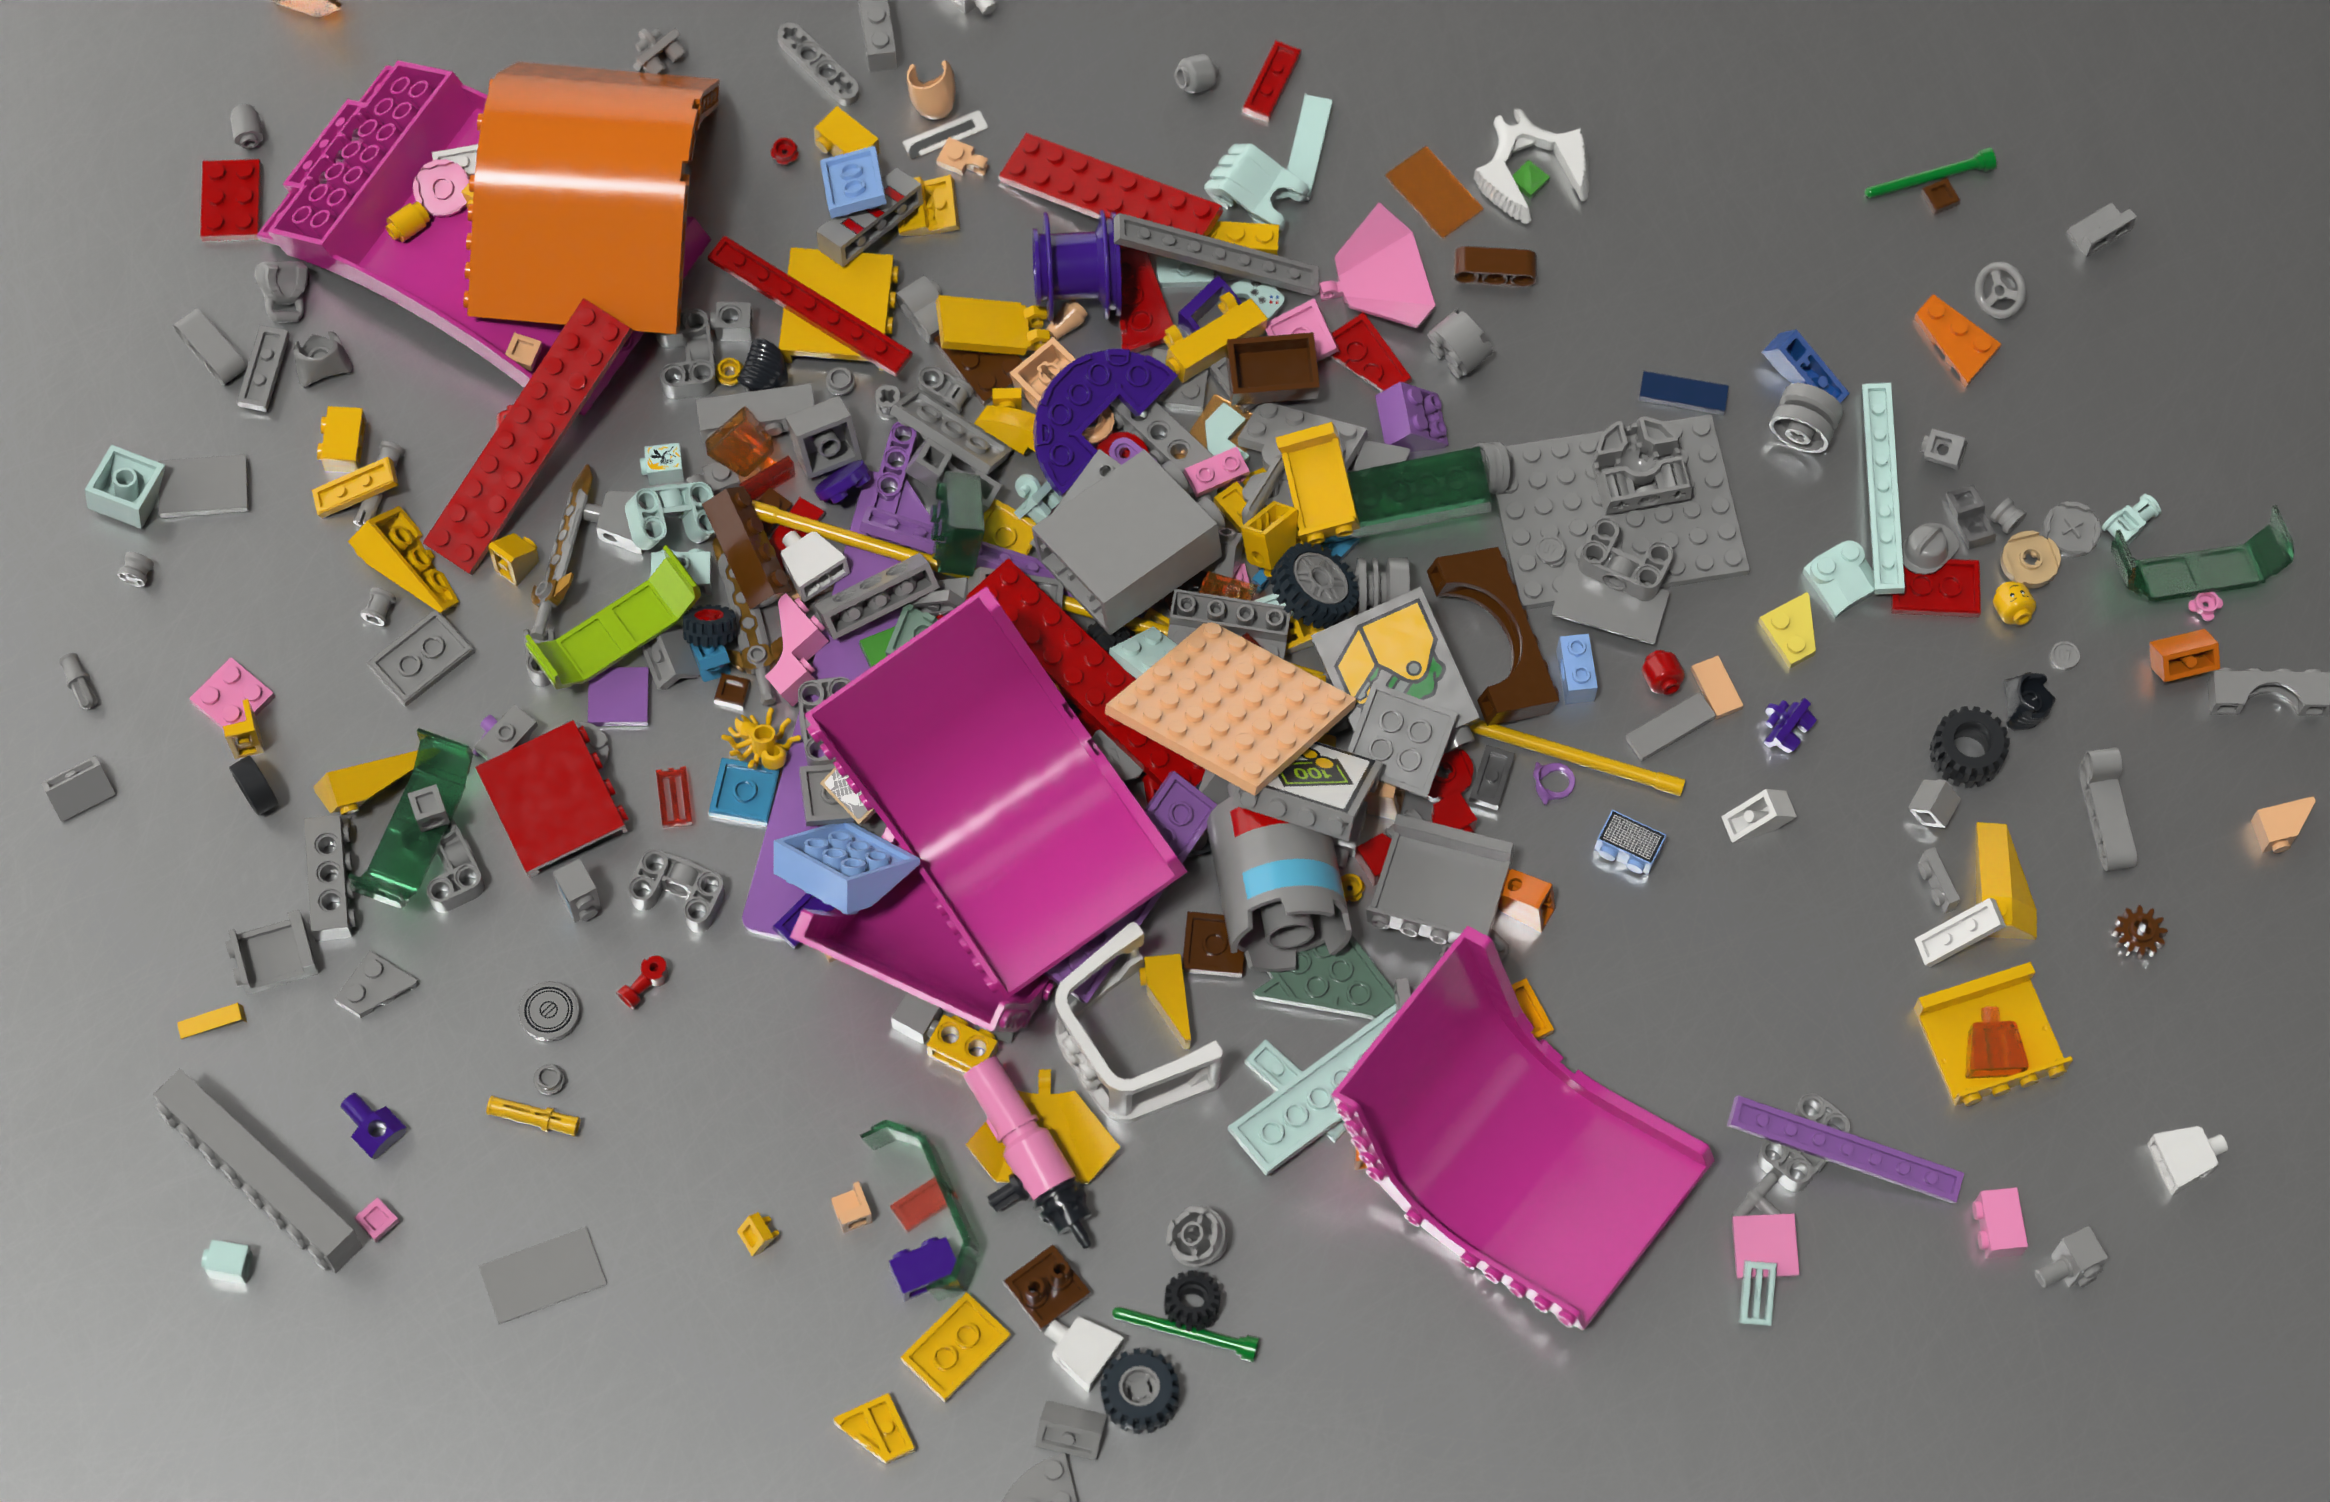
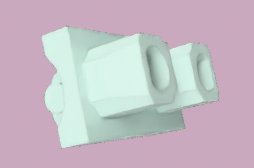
M1023 474L1016 480L1015 488L1018 495L1026 500L1014 513L1019 519L1027 513L1038 524L1052 512L1051 510L1060 503L1063 496H1059L1048 481L1040 486L1035 476Z

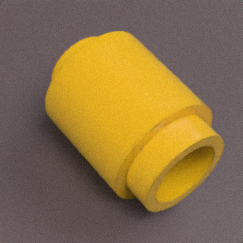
M419 202L414 204L408 203L386 219L388 225L385 228L393 240L399 239L401 242H405L424 229L426 223L430 221V217Z

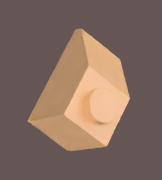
M2314 796L2256 811L2251 819V823L2262 853L2272 850L2273 853H2281L2291 848L2292 843L2298 836L2316 802Z

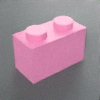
M2018 1188L1981 1191L1976 1201L1973 1202L1972 1209L1974 1219L1979 1220L1981 1231H1978V1244L1981 1250L1984 1249L1986 1259L2023 1255L2028 1248Z

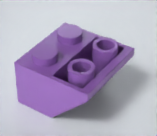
M1399 382L1375 395L1385 444L1411 449L1410 453L1449 446L1446 435L1447 428L1444 424L1441 410L1442 404L1437 393Z

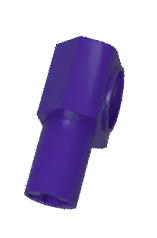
M357 1093L350 1094L340 1105V1108L358 1126L351 1136L352 1139L372 1159L380 1157L406 1132V1126L386 1106L373 1111ZM378 1127L386 1128L382 1136H371L374 1129Z

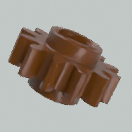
M2138 905L2134 913L2131 909L2126 908L2123 912V917L2118 916L2114 923L2117 927L2114 928L2112 936L2120 937L2116 948L2127 947L2125 956H2130L2134 951L2137 953L2138 960H2141L2146 951L2150 957H2154L2157 952L2156 948L2162 949L2165 941L2162 938L2165 937L2168 930L2166 928H2159L2164 918L2158 917L2154 919L2152 917L2154 915L2153 908L2147 914L2143 913L2141 905ZM2138 929L2143 932L2142 936L2136 933Z

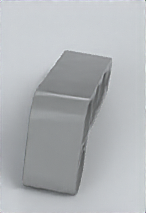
M2117 747L2087 751L2080 763L2079 772L2102 866L2105 871L2136 867V847L2118 780L2122 772L2120 751Z

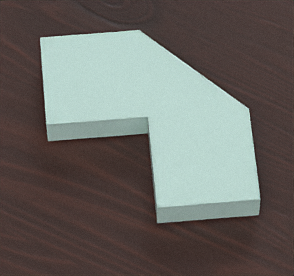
M1225 402L1205 421L1207 450L1213 456L1236 447L1230 439L1246 423V418ZM1237 446L1245 463H1247L1249 455Z

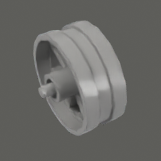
M1480 442L1475 444L1471 450L1469 473L1472 486L1477 494H1502L1508 487L1510 462L1507 450L1501 442Z

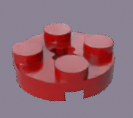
M1461 748L1443 754L1439 767L1443 766L1445 770L1450 769L1451 773L1448 774V778L1435 775L1427 797L1430 802L1436 803L1458 790L1463 796L1470 789L1474 772L1473 763L1469 755Z

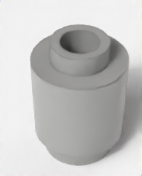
M242 104L236 106L232 110L230 117L234 141L243 148H254L263 140L259 114L252 105Z

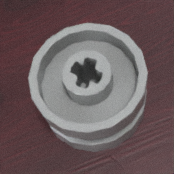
M1804 383L1788 385L1780 399V406L1775 409L1769 426L1772 433L1788 446L1800 451L1821 453L1827 450L1834 434L1833 430L1838 427L1844 413L1841 403L1825 390Z

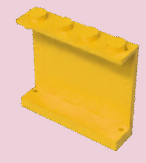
M2031 962L1918 998L1914 1010L1955 1106L1963 1103L1966 1106H1971L1982 1101V1097L1993 1094V1097H1999L2010 1092V1088L2021 1085L2022 1088L2030 1087L2039 1082L2038 1079L2049 1076L2050 1079L2060 1077L2067 1072L2066 1070L2073 1061L2071 1056L2063 1057L2031 982L2035 974Z

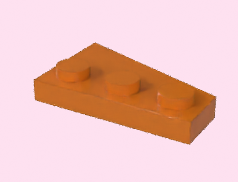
M1934 294L1915 314L1914 319L1933 345H1937L1945 355V361L1961 377L1960 381L1965 388L1998 352L2002 345Z

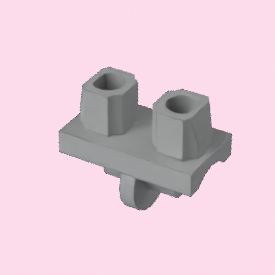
M657 28L651 33L646 29H642L638 32L641 41L635 47L640 52L646 47L648 50L636 59L637 62L633 66L638 72L643 69L646 73H662L666 67L658 58L660 54L664 52L674 63L686 52L678 40L681 34L674 28L657 42L656 39L662 35Z

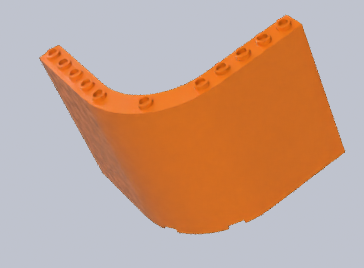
M517 62L498 72L494 79L491 78L484 112L479 113L477 118V130L480 131L475 175L471 174L469 179V191L474 193L473 204L468 206V221H472V232L468 233L466 238V249L471 250L470 262H466L465 279H469V291L465 290L463 307L468 308L467 316L566 325L582 299L585 298L633 331L677 334L680 331L687 206L690 174H685L686 163L693 160L696 142L695 130L698 131L702 120L718 108L720 79Z

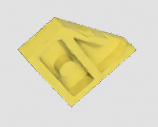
M1808 592L1759 617V624L1789 669L1815 655L1816 648L1810 595Z

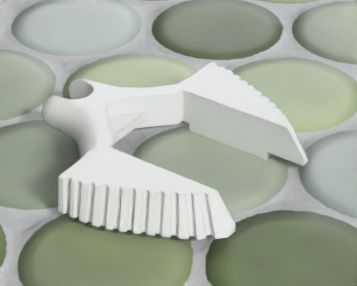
M1514 109V116L1518 123L1516 125L1506 124L1500 115L1495 118L1494 126L1499 137L1498 149L1493 160L1477 168L1474 174V180H1477L1476 184L1479 185V189H1482V193L1486 195V198H1489L1496 206L1498 205V208L1503 209L1505 213L1508 212L1511 218L1514 216L1515 220L1518 221L1520 219L1521 223H1531L1529 207L1507 168V164L1512 153L1535 145L1549 151L1554 150L1555 156L1572 188L1576 190L1582 202L1587 200V192L1589 193L1590 166L1588 152L1580 128L1567 133L1555 134L1533 125L1521 109Z

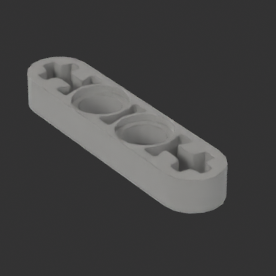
M792 22L781 25L778 29L780 47L837 103L844 106L854 104L859 98V88L856 80L799 25ZM795 34L796 42L792 38L786 39L785 35L793 36ZM806 50H813L817 55L812 60H805L801 54ZM825 68H831L835 71V75L831 78H823L820 72ZM840 81L841 86L845 90H849L851 88V94H848L846 92L841 94V87L838 84V82Z

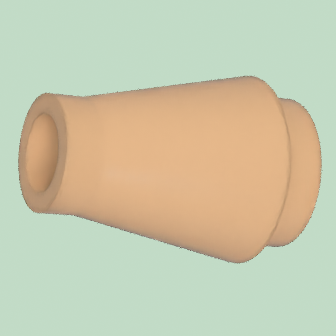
M1076 300L1065 301L1053 321L1045 329L1049 330L1050 336L1058 341L1062 336L1085 323L1084 319L1088 314Z

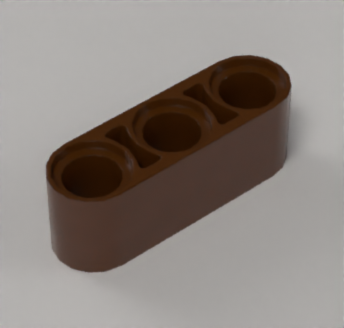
M1462 246L1454 251L1453 277L1457 282L1466 284L1531 286L1536 282L1537 255L1535 252L1526 249Z

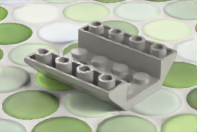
M1174 589L1167 637L1178 645L1203 623L1213 622L1284 659L1291 611L1287 613L1284 610L1285 606Z

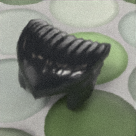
M757 338L752 341L745 365L737 378L738 383L747 392L780 388L788 383V372L784 356L776 345L764 338Z
M2027 672L2003 681L2007 698L2006 725L2013 731L2028 730L2037 726L2048 716L2056 698L2044 687V683L2048 680L2045 674Z

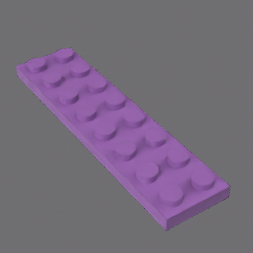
M1172 771L1168 774L1144 811L1180 862L1183 863L1207 828L1208 816L1217 804L1175 771ZM1165 888L1044 974L1059 985L1062 980L1129 923L1135 922L1140 926ZM1120 955L1109 961L1070 994L1082 1003H1088Z

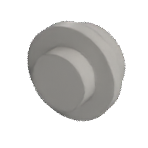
M834 368L826 376V387L834 395H846L854 387V376L846 368Z
M552 1064L541 1066L534 1075L536 1089L545 1095L559 1092L565 1082L563 1071L558 1066Z

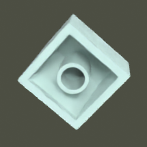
M111 445L85 488L88 509L142 529L155 506L165 465Z

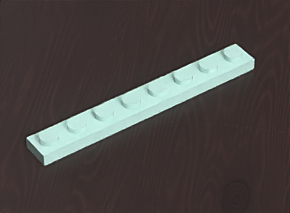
M1891 383L1862 384L1875 594H1901L1905 591L1892 387Z

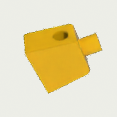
M1272 501L1241 526L1247 561L1252 565L1263 568L1264 575L1267 577H1272L1271 572L1275 564L1290 547L1296 545L1298 509L1276 501Z

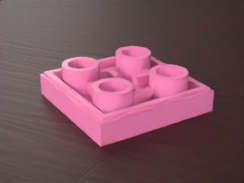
M1794 1214L1733 1216L1731 1218L1736 1279H1743L1744 1260L1776 1263V1278L1799 1276ZM1752 1268L1751 1279H1755L1756 1268ZM1763 1269L1762 1278H1768V1269Z

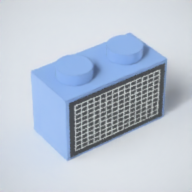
M1612 810L1597 839L1594 850L1599 852V855L1606 860H1617L1625 864L1634 873L1649 875L1667 835Z

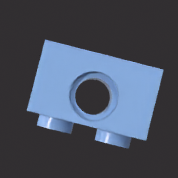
M1589 634L1560 636L1556 652L1565 704L1593 702L1598 685Z

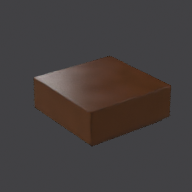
M1948 178L1923 187L1921 190V194L1933 215L1956 207L1960 203V199Z
M722 673L714 697V703L743 710L751 685L750 679Z

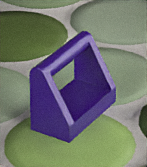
M1217 275L1178 312V326L1188 335L1199 330L1200 327L1197 322L1220 301V296L1227 292H1230L1235 297L1238 305L1242 302L1229 285Z

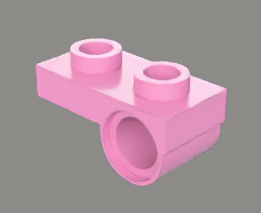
M1237 446L1189 466L1184 470V474L1196 497L1220 487L1226 489L1236 481L1240 484L1247 478L1250 472Z

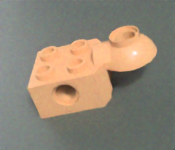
M1052 337L1010 372L1014 387L1021 388L1022 397L1037 409L1039 400L1049 382L1065 366L1076 359ZM1107 407L1091 423H1096L1094 427H1087L1081 433L1091 444L1105 440L1112 432L1115 421L1110 407Z

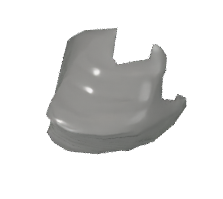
M328 331L330 339L312 334L302 348L299 341L294 344L293 351L299 383L303 387L329 375L333 376L352 372L353 365L335 332Z

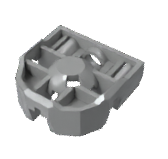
M1647 416L1639 417L1636 423H1632L1628 427H1625L1622 421L1614 422L1601 433L1592 468L1605 515L1690 499L1692 491L1683 457L1679 455L1678 439L1676 433L1664 421ZM1637 434L1639 442H1636L1635 446H1631L1628 444L1626 436ZM1640 452L1650 456V459L1646 462L1644 459L1639 458ZM1672 454L1673 458L1658 460L1660 455ZM1616 464L1614 469L1599 472L1601 466ZM1655 478L1656 485L1643 486L1635 491L1634 485H1644Z

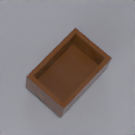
M1314 332L1227 339L1225 354L1231 406L1318 398L1320 384Z

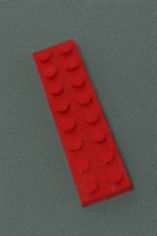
M1029 133L1024 135L999 174L1001 183L1099 219L1100 210L1105 212L1106 218H1110L1111 212H1116V214L1122 213L1208 237L1223 213L1222 205Z

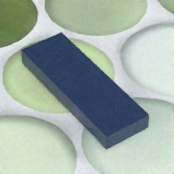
M1643 371L1638 401L1724 415L1729 386Z

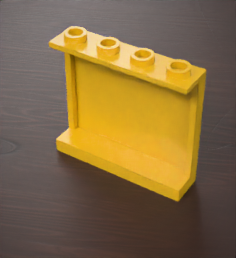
M790 248L787 273L789 276L886 336L893 333L894 318L889 317L890 309H895L896 292L892 291L893 283H898L899 266H894L893 255L860 253L842 267L818 249ZM783 308L779 349L784 356L785 363H792V355L868 361Z

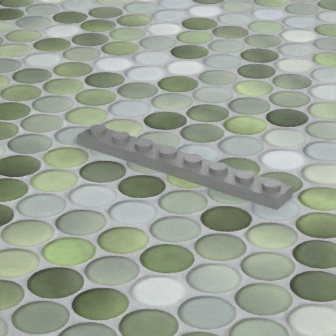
M1118 213L1114 217L1115 244L1309 296H1315L1319 292L1318 266Z

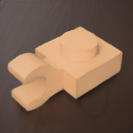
M948 137L936 160L938 166L962 176L966 169L985 176L989 165L986 164L988 161L986 157L978 154L974 155V147Z

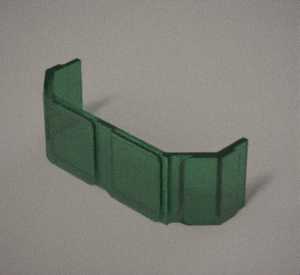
M2277 505L2272 506L2269 524L2244 544L2137 560L2132 557L2120 529L2116 530L2115 540L2112 541L2111 553L2126 588L2139 596L2143 594L2147 597L2148 601L2159 602L2196 596L2199 593L2211 591L2223 592L2255 587L2265 583L2266 579L2278 574L2293 562L2294 542Z
M420 728L417 729L420 743L413 773L371 863L361 877L349 874L348 877L351 891L400 909L410 901L413 895H416L421 887L441 839L449 824L421 833L408 793L437 784L449 821L451 822L466 788V780L473 758L472 749L468 745Z
M887 1119L873 1125L870 1128L871 1130L860 1134L861 1139L873 1151L896 1140H901L923 1149L963 1240L951 1275L926 1286L927 1291L938 1301L948 1297L954 1298L967 1292L977 1267L976 1258L980 1257L979 1251L981 1249L960 1202L954 1197L953 1192H955V1189L935 1145L921 1132L916 1133L907 1126Z

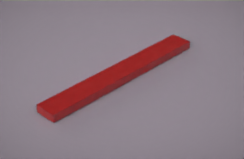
M725 235L708 255V261L894 377L899 375L913 357L911 350Z

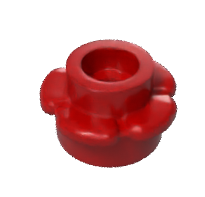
M779 138L773 144L771 157L776 159L778 164L787 165L790 161L794 162L798 158V147L789 138Z

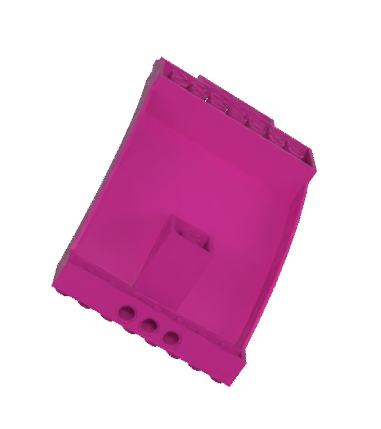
M398 60L394 66H385L359 101L347 99L282 184L289 193L258 232L257 237L262 242L280 246L288 256L334 272L402 306L466 345L522 387H525L565 325L467 316L468 308L463 307L465 290L469 291V279H465L466 262H470L471 250L466 249L467 234L472 232V221H468L467 207L465 206L460 213L451 217H436L428 214L430 221L426 223V227L405 242H401L399 239L393 240L386 231L385 226L388 225L386 219L408 203L414 204L417 202L413 194V182L421 171L420 169L425 164L433 161L432 152L478 144L480 131L477 130V118L479 113L484 112L488 96L464 85L453 71ZM687 216L683 279L712 240L695 217ZM633 331L579 415L585 416L587 411L593 406L595 400L608 385L613 375L624 363L626 357L645 332ZM514 333L542 341L543 347L532 371L524 369L505 355Z

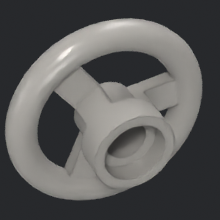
M1991 263L1984 267L1977 277L1975 284L1976 298L1981 308L1990 316L2000 319L2009 318L2015 315L2025 302L2026 284L2018 269L2009 263ZM2001 270L2009 273L2012 277L2003 278ZM1991 273L1994 285L1992 293L1986 299L1984 283ZM2001 299L2015 300V303L2006 310H1998L1992 307Z

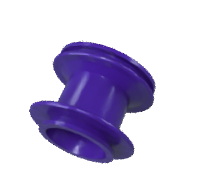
M1100 210L1099 223L1095 232L1050 234L1047 212L1043 213V234L1038 233L1037 228L1032 229L1036 307H1041V302L1046 301L1049 322L1053 321L1054 300L1098 298L1103 307V315L1106 320L1110 316V311L1115 310V315L1121 316L1120 245L1114 243V217L1117 215L1116 212H1111L1110 218H1106L1105 212Z

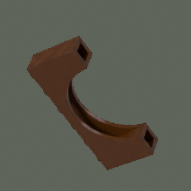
M1499 547L1436 557L1426 571L1436 597H1458L1479 605L1498 621L1509 640L1512 664L1508 677L1500 683L1488 686L1477 699L1487 726L1548 715L1560 701L1558 690L1553 685L1548 673L1547 662L1542 658L1538 648L1537 637L1532 633L1528 623L1527 612L1522 608L1518 598L1517 587L1510 578L1507 562L1502 557Z

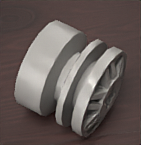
M1357 558L1354 570L1355 578L1353 579V581L1358 582L1359 586L1357 588L1359 597L1355 605L1357 615L1366 611L1367 606H1371V608L1376 607L1410 591L1408 558H1388L1385 571H1380L1377 558L1371 559L1370 571H1366L1365 558Z

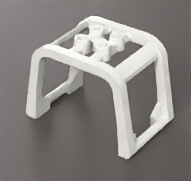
M1135 922L1129 923L1062 980L1055 994V1009L1058 1014L1055 1038L1059 1048L1099 1109L1108 1118L1119 1123H1132L1215 1091L1219 1088L1221 1078L1222 1049L1216 1040L1178 1060L1135 1078H1119L1110 1070L1077 1020L1079 1015L1106 993L1143 967V957L1139 953L1138 947L1144 944V932ZM1120 954H1126L1125 958L1109 970L1088 1003H1082L1080 1000L1075 999L1068 1005V997L1072 991L1109 961ZM1208 1066L1198 1071L1187 1083L1132 1106L1133 1094ZM1101 1083H1103L1109 1089V1097L1103 1089V1087L1101 1086Z

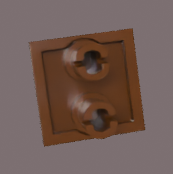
M1053 1244L1003 1281L1005 1287L1041 1332L1054 1319L1058 1320L1091 1295L1089 1289Z

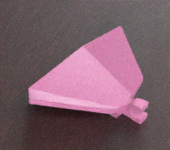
M1379 202L1335 255L1338 282H1320L1319 295L1321 301L1343 297L1344 304L1347 303L1350 309L1418 328L1436 306L1413 232Z

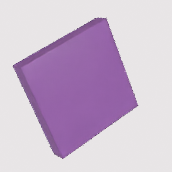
M610 667L589 681L588 723L595 726H648L649 667Z

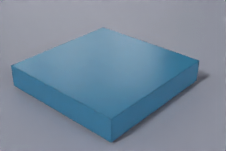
M721 758L709 808V816L767 826L781 773L780 769L770 770L758 764V768L754 770L748 768L749 762Z

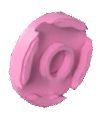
M447 159L433 160L425 164L413 182V194L416 201L425 208L428 214L436 217H451L460 213L467 204L461 192L469 183L467 172L458 164Z

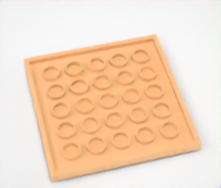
M1210 622L1207 624L1203 623L1108 702L1105 714L1256 796L1354 709L1356 698L1219 624Z

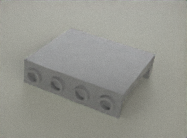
M1397 814L1394 821V834L1371 906H1367L1366 909L1367 922L1380 929H1388L1390 927L1400 930L1407 936L1416 937L1421 935L1428 937L1431 941L1438 944H1446L1447 942L1453 944L1467 925L1489 937L1514 857V843Z

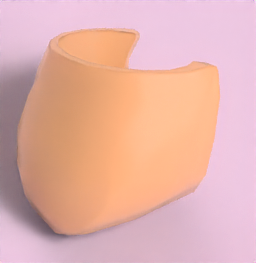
M946 60L941 63L944 73L926 83L918 79L914 64H911L907 71V86L912 104L921 116L929 120L946 118L953 109L956 92L955 77L951 65Z

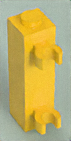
M1227 292L1219 298L1221 303L1218 304V308L1223 313L1222 316L1183 338L1180 330L1175 325L1164 331L1167 336L1163 337V340L1169 347L1165 361L1166 366L1178 375L1177 377L1182 383L1225 357L1227 339L1259 337L1265 333L1268 318L1251 298L1238 305L1235 297L1230 292Z

